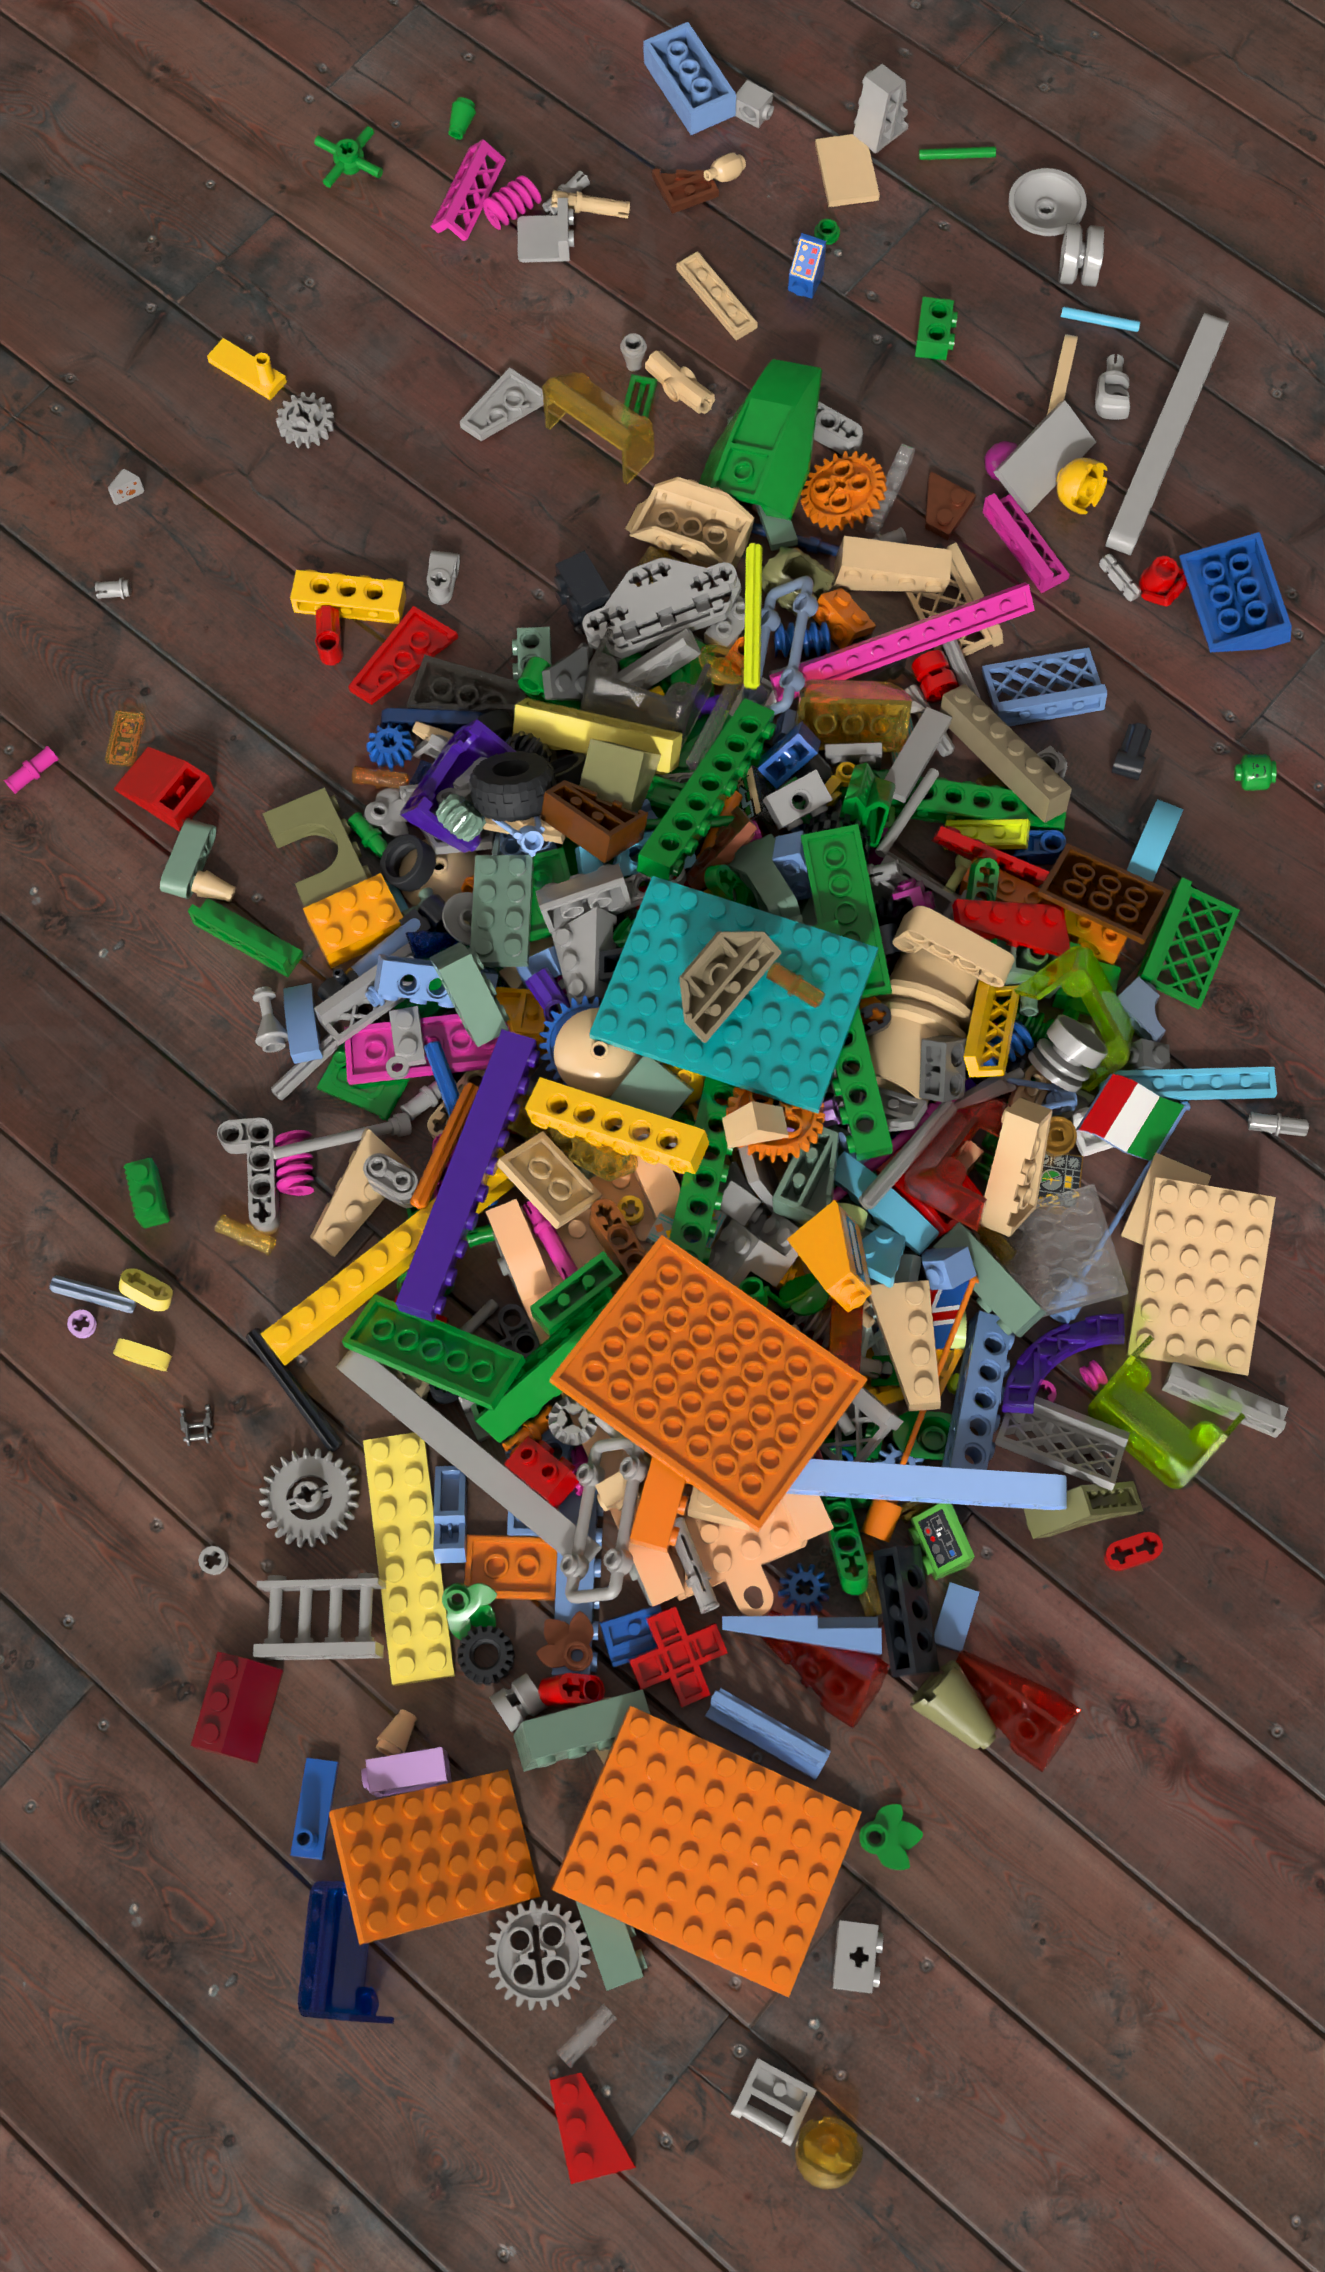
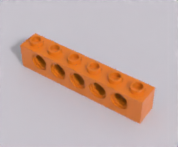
M970 867L962 879L959 895H962L965 889L967 890ZM980 867V873L984 875L989 874V869ZM999 869L995 901L1057 905L1037 896L1040 888ZM977 883V887H988V883ZM979 891L976 896L987 901L984 892ZM1063 908L1069 942L1081 945L1080 954L1095 961L1114 965L1128 937Z

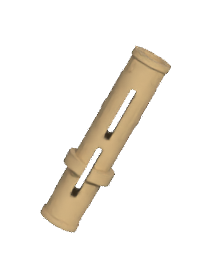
M553 190L551 207L557 208V198H568V209H573L574 213L582 211L628 219L630 211V201L582 195V192L578 191L575 194Z

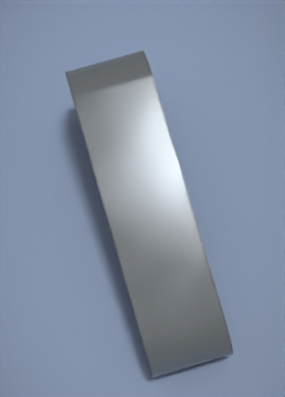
M818 401L814 440L842 456L844 451H847L849 457L855 451L859 454L862 446V427Z
M265 1118L224 1121L218 1127L217 1136L225 1151L230 1154L247 1153L250 1221L259 1234L271 1235L277 1231L280 1225L279 1191L276 1189V1183L279 1181L276 1178V1171L278 1170L276 1167L277 1159H273L271 1149L277 1147L275 1145V1138L277 1136L269 1120ZM268 1131V1135L265 1138H255L258 1132ZM231 1133H239L235 1141H226V1138ZM260 1159H269V1162L266 1166H256V1163ZM270 1186L267 1194H257L260 1187ZM262 1207H265L269 1217H266L265 1222L261 1223L260 1221L264 1218Z

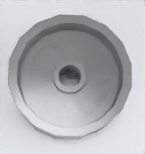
M1066 224L1059 266L1060 284L1072 285L1076 280L1078 268H1080V281L1082 285L1096 287L1104 254V226L1090 225L1086 231L1084 242H1082V228L1080 224Z

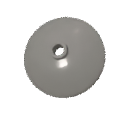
M1051 168L1032 170L1019 177L1013 184L1008 199L1009 211L1016 223L1023 229L1042 236L1064 234L1067 223L1079 224L1084 216L1087 205L1086 194L1081 184L1068 173Z

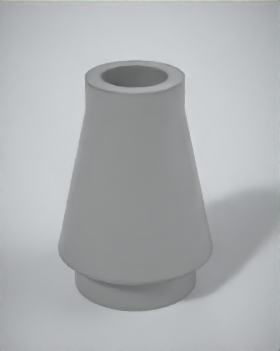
M634 333L625 336L620 344L621 352L626 361V367L633 372L641 369L647 348L645 340L640 335Z

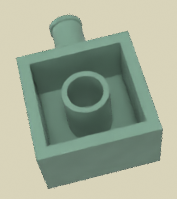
M997 939V946L1008 951L1015 958L1004 986L1019 985L1020 1014L1028 1017L1037 1015L1039 1012L1038 996L1050 999L1065 983V961L1057 960L1058 956L1046 953L1043 956L1033 953V949L1024 946L1012 947L1006 945L1005 941Z

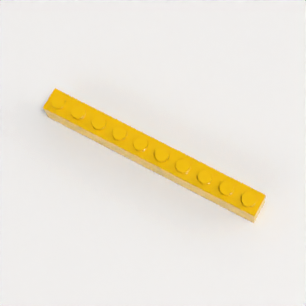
M501 1148L497 1155L499 1159L506 1155ZM499 1167L494 1176H489L486 1184L489 1186V1191L485 1202H479L476 1210L478 1214L515 1186ZM436 1198L428 1203L426 1208H422L261 1333L267 1345L284 1366L361 1307L374 1294L380 1292L409 1269Z

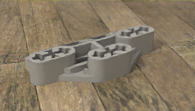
M659 558L629 570L605 606L588 613L583 618V629L589 646L604 653L625 658L662 644L686 628L694 632L725 620L742 590L736 569L727 562L705 568L668 558ZM652 576L654 583H650L648 577ZM713 580V584L715 586L714 588H711V583L709 581ZM640 582L641 586L637 587L636 583ZM730 596L728 602L724 603V600H721L722 598ZM687 611V612H685V613H682V614H680V615L675 616V617H676V620H677V621L675 622V620H674V618H673V615H676V614H679V613H681V612ZM624 616L625 620L620 621L619 617ZM610 619L611 627H608L606 620ZM658 622V623L653 624V625H651V626H648V627H645V628H643V629H640V630H639L640 635H638L637 629L642 628V627L647 626V625H650V624H652V623ZM598 626L599 630L595 631L593 627ZM614 640L613 646L604 645V643Z

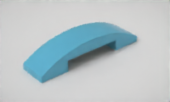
M1157 799L1127 871L1153 882L1184 809Z

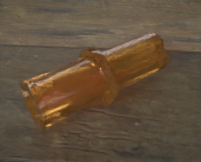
M354 766L352 772V782L354 784L375 785L377 789L382 787L400 789L399 786H406L409 783L407 773L384 770L383 767L372 769Z
M775 962L769 969L766 978L787 990L789 996L795 995L812 1007H819L824 1000V992L803 980V975L794 974L778 962Z

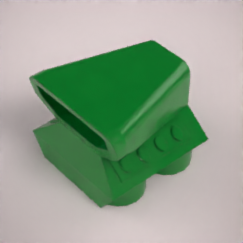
M864 763L854 766L839 817L844 818L846 813L851 815L850 821L853 822L856 818L861 821L860 828L865 826L868 830L867 836L871 837L870 846L877 848L888 817L896 785L891 781L875 777L869 764Z

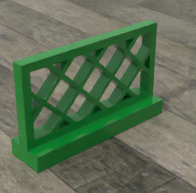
M1182 877L1171 889L1170 896L1163 908L1135 979L1140 977L1144 982L1151 983L1156 990L1199 1009L1203 1004L1240 910L1191 887L1192 882ZM1190 896L1199 900L1204 910L1192 913L1188 904ZM1220 910L1229 914L1227 923L1218 926L1212 912ZM1206 914L1212 928L1200 932L1195 918ZM1188 920L1194 934L1183 938L1178 926L1179 923ZM1214 932L1218 946L1208 950L1203 936ZM1197 939L1202 953L1191 956L1185 942ZM1179 944L1184 959L1173 962L1168 950L1170 947ZM1204 957L1209 967L1208 971L1198 974L1193 960ZM1187 963L1192 977L1181 980L1175 966ZM1169 969L1175 983L1166 985L1158 981L1157 978L1160 971ZM1195 981L1199 990L1197 998L1187 995L1183 985Z

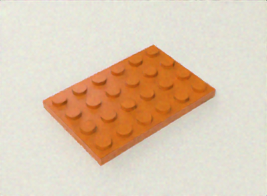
M508 1769L339 1808L329 1812L359 1945L540 1897Z

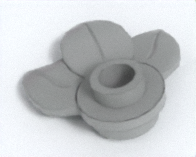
M392 787L380 791L376 796V800L366 806L364 811L365 819L374 828H382L391 836L399 837L409 833L405 823L407 820L400 815L405 805L400 797V789Z

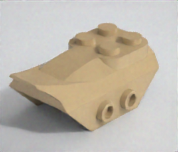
M675 477L655 484L649 498L637 505L625 529L630 532L629 536L657 545L663 550H671L682 554L694 565L708 568L718 563L727 562L736 568L748 545L754 517L721 489L701 485L692 479L687 480Z

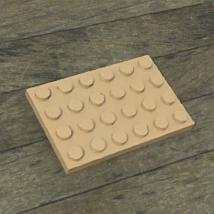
M1160 1177L1154 1178L1126 1355L1170 1363L1177 1362L1187 1366L1248 1376L1276 1197Z

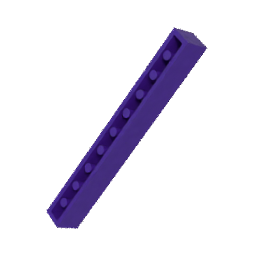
M501 1029L396 1300V1305L401 1312L434 1322L436 1315H441L445 1308L447 1300L444 1297L447 1286L452 1287L457 1275L455 1265L458 1258L462 1259L466 1253L468 1241L465 1240L468 1231H473L477 1224L478 1213H476L479 1202L484 1203L489 1191V1186L486 1185L489 1176H494L497 1171L498 1152L500 1148L504 1149L507 1145L510 1134L507 1131L510 1121L515 1122L518 1116L520 1105L517 1103L521 1094H526L530 1083V1078L527 1077L530 1068L537 1066L540 1057V1051H537L536 1040Z

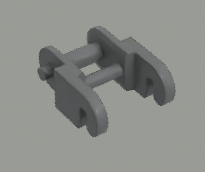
M210 1404L205 1405L207 1413H205L206 1419L201 1423L194 1424L187 1422L185 1408H180L181 1430L186 1434V1437H183V1441H186L188 1446H191V1441L204 1439L206 1443H210V1438L213 1437L212 1433H209V1429H213ZM204 1427V1433L191 1435L190 1428Z

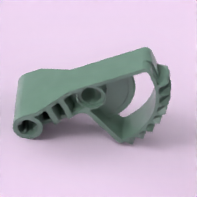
M769 834L745 846L742 845L735 852L732 862L727 866L752 891L759 910L804 924L796 897L773 862L774 836Z

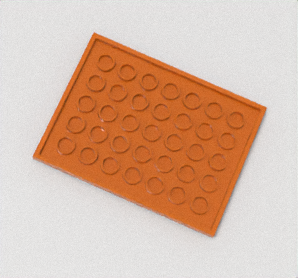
M661 1235L554 1372L549 1382L759 1532L868 1379L668 1238Z
M629 1706L551 1890L789 1997L862 1812L635 1707Z

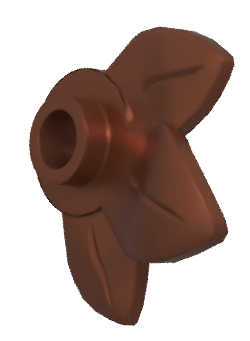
M579 1611L574 1615L570 1624L556 1619H546L544 1623V1636L548 1644L536 1652L541 1662L551 1668L565 1666L575 1672L588 1668L593 1659V1652L589 1644L594 1635L593 1626L588 1617ZM575 1650H580L583 1653V1658L580 1661H574L571 1658Z

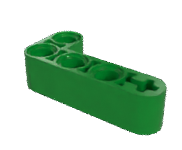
M821 1496L822 1503L834 1529L827 1531L841 1587L847 1594L860 1595L867 1590L869 1585L868 1564L853 1510L870 1506L872 1499ZM836 1519H845V1520H846V1521L843 1522V1523H836V1522H834V1520H836ZM852 1546L853 1549L845 1551L841 1547ZM853 1566L855 1567L856 1577H853L852 1573H850V1568Z

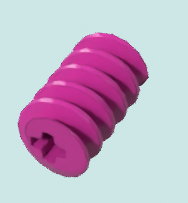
M521 175L515 181H511L507 186L502 187L499 192H494L491 198H485L483 208L489 222L496 229L501 230L499 221L507 226L509 224L508 216L512 220L517 219L515 210L523 215L526 212L524 205L528 209H532L534 206L532 199L537 204H540L542 200L535 185L527 177Z
M305 1130L284 1132L275 1138V1145L279 1147L301 1142L304 1139L311 1138L312 1134ZM302 1153L277 1159L276 1167L278 1170L276 1171V1178L279 1181L276 1183V1189L284 1194L296 1196L313 1193L314 1188L305 1186V1184L311 1183L314 1180L312 1176L305 1175V1173L313 1170L312 1165L305 1164L306 1161L313 1159V1155Z

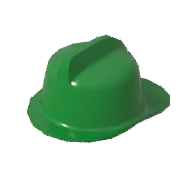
M907 1411L900 1415L899 1418L904 1422L896 1431H892L894 1442L903 1453L920 1411ZM926 1411L909 1456L920 1459H944L952 1415L944 1412Z

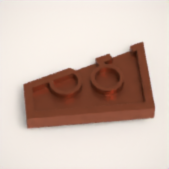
M738 806L731 812L735 819L729 826H721L716 833L715 845L704 849L687 872L686 881L693 889L700 891L702 888H707L704 881L707 867L720 864L729 865L735 857V852L742 845H747L753 839L758 828Z

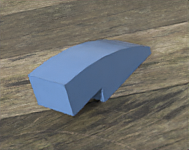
M312 983L284 988L287 1035L290 1055L294 1064L322 1059L321 1035L318 1017L314 1009L316 1004Z
M435 1466L433 1551L435 1564L466 1563L467 1476L455 1466Z

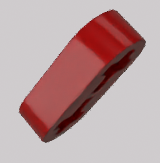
M1143 1532L1110 1544L1105 1550L1104 1561L1110 1569L1123 1571L1155 1560L1162 1552L1163 1543L1157 1534ZM1144 1539L1148 1543L1155 1544V1548L1151 1550V1555H1149L1147 1550L1138 1553L1136 1551V1548L1144 1544ZM1116 1548L1120 1553L1130 1550L1131 1555L1123 1559V1564L1111 1558Z

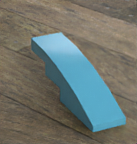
M844 1151L837 1159L835 1184L849 1194L851 1201L872 1215L873 1222L906 1238L905 1245L920 1255L939 1235V1231L892 1188L873 1209L867 1210L863 1208L858 1201L859 1197L877 1176Z

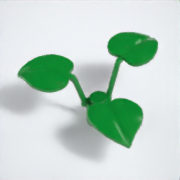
M813 1273L789 1280L781 1287L779 1297L770 1291L769 1286L764 1287L762 1281L756 1277L747 1278L739 1285L740 1290L764 1307L767 1306L769 1297L783 1309L791 1307L793 1313L799 1316L818 1313L826 1306L830 1296Z

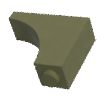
M1134 1481L1116 1482L1112 1491L1097 1484L1078 1486L1067 1491V1508L1063 1510L1024 1509L1027 1527L1033 1539L1052 1537L1087 1524L1143 1511Z

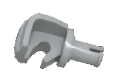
M1112 354L1107 358L1106 372L1102 373L1097 381L1095 409L1102 418L1125 419L1130 412L1129 392H1127L1130 381L1129 377L1122 372L1124 358L1117 354V363H1114L1115 354Z

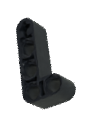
M517 1304L505 1305L500 1310L498 1317L500 1330L505 1339L495 1344L517 1352L526 1358L540 1346L538 1336L522 1307ZM512 1315L521 1319L520 1323L513 1327L504 1323L505 1319ZM525 1341L530 1342L534 1345V1348L528 1353H523L518 1349L519 1344ZM429 1384L431 1395L435 1402L446 1405L458 1400L459 1396L450 1392L443 1393L438 1387Z

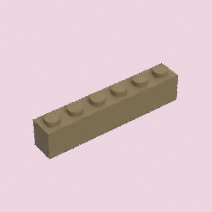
M966 684L943 694L940 712L952 717L949 729L1044 823L1066 812L1072 788Z

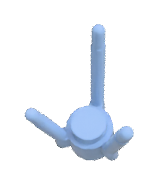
M540 815L534 817V827L528 825L520 830L514 829L504 821H494L517 839L520 851L528 853L533 857L542 848L544 843L542 833L545 831V828L541 824Z

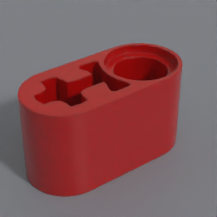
M564 1673L544 1678L539 1684L538 1693L541 1701L547 1706L575 1708L603 1700L605 1688L602 1680L595 1675Z

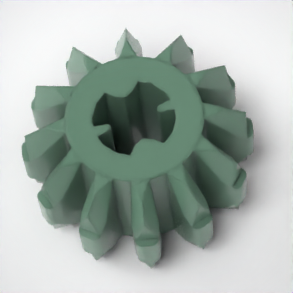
M452 793L439 804V808L436 811L438 821L443 824V827L448 829L451 834L456 835L458 839H463L464 841L469 842L473 840L474 837L480 834L486 824L484 816L474 808L471 801L458 794Z

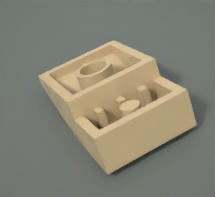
M1155 1153L1121 1232V1236L1144 1245L1155 1177L1208 1186L1211 1175Z

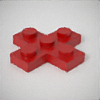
M676 1606L646 1617L657 1647L628 1659L639 1689L642 1690L670 1679L681 1707L710 1696L711 1694L699 1665L728 1653L717 1624L712 1623L687 1634Z

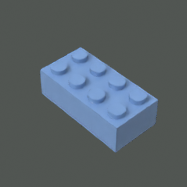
M689 22L643 41L644 64L690 135L736 116V93Z

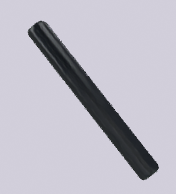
M255 1328L246 1335V1339L328 1451L333 1452L343 1444L340 1437L286 1365L284 1366L261 1336V1330Z

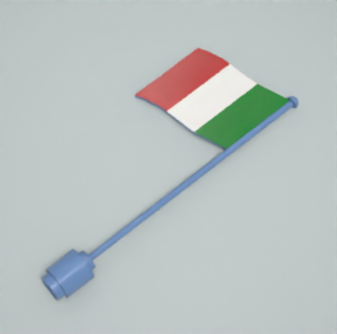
M1110 1074L1076 1130L1095 1135L1120 1151L1147 1160L1148 1163L1078 1279L1062 1280L1048 1304L1050 1308L1047 1313L1054 1320L1067 1324L1070 1320L1076 1318L1089 1296L1086 1285L1083 1283L1085 1277L1143 1183L1155 1153H1161L1185 1111L1190 1110L1189 1102L1183 1101L1179 1104L1165 1099L1136 1081L1121 1075Z

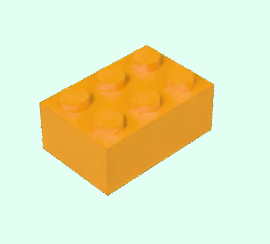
M381 873L303 908L307 922L331 969L371 951L401 926L399 920L403 918Z

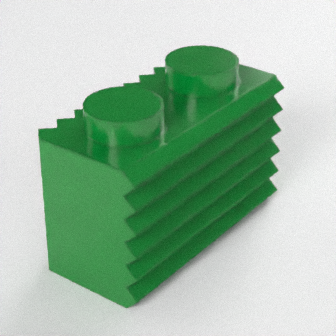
M146 1158L125 1164L123 1168L127 1176L126 1180L128 1181L129 1195L133 1203L134 1217L138 1223L145 1229L168 1223L170 1218L156 1163L152 1158Z

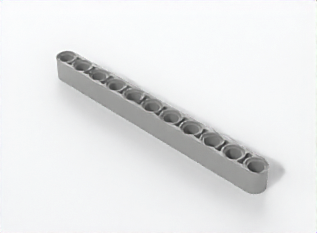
M1207 313L1203 314L1105 545L1106 547L1132 555L1222 343L1229 321Z
M349 1350L335 1366L563 1557L566 1554L572 1553L576 1532L575 1524L381 1364ZM587 1536L584 1557L590 1563L602 1547L589 1536Z

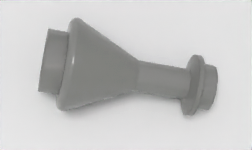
M270 987L257 988L252 998L253 1001L260 1003L262 1019L255 1043L262 1047L264 1052L280 1051L285 1048L288 1035L287 1031L273 1014L271 1000L276 997V994Z

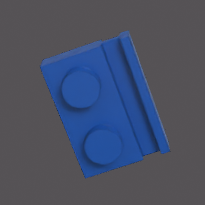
M660 1604L599 1622L612 1667L629 1663L628 1659L657 1647L646 1617L662 1611Z

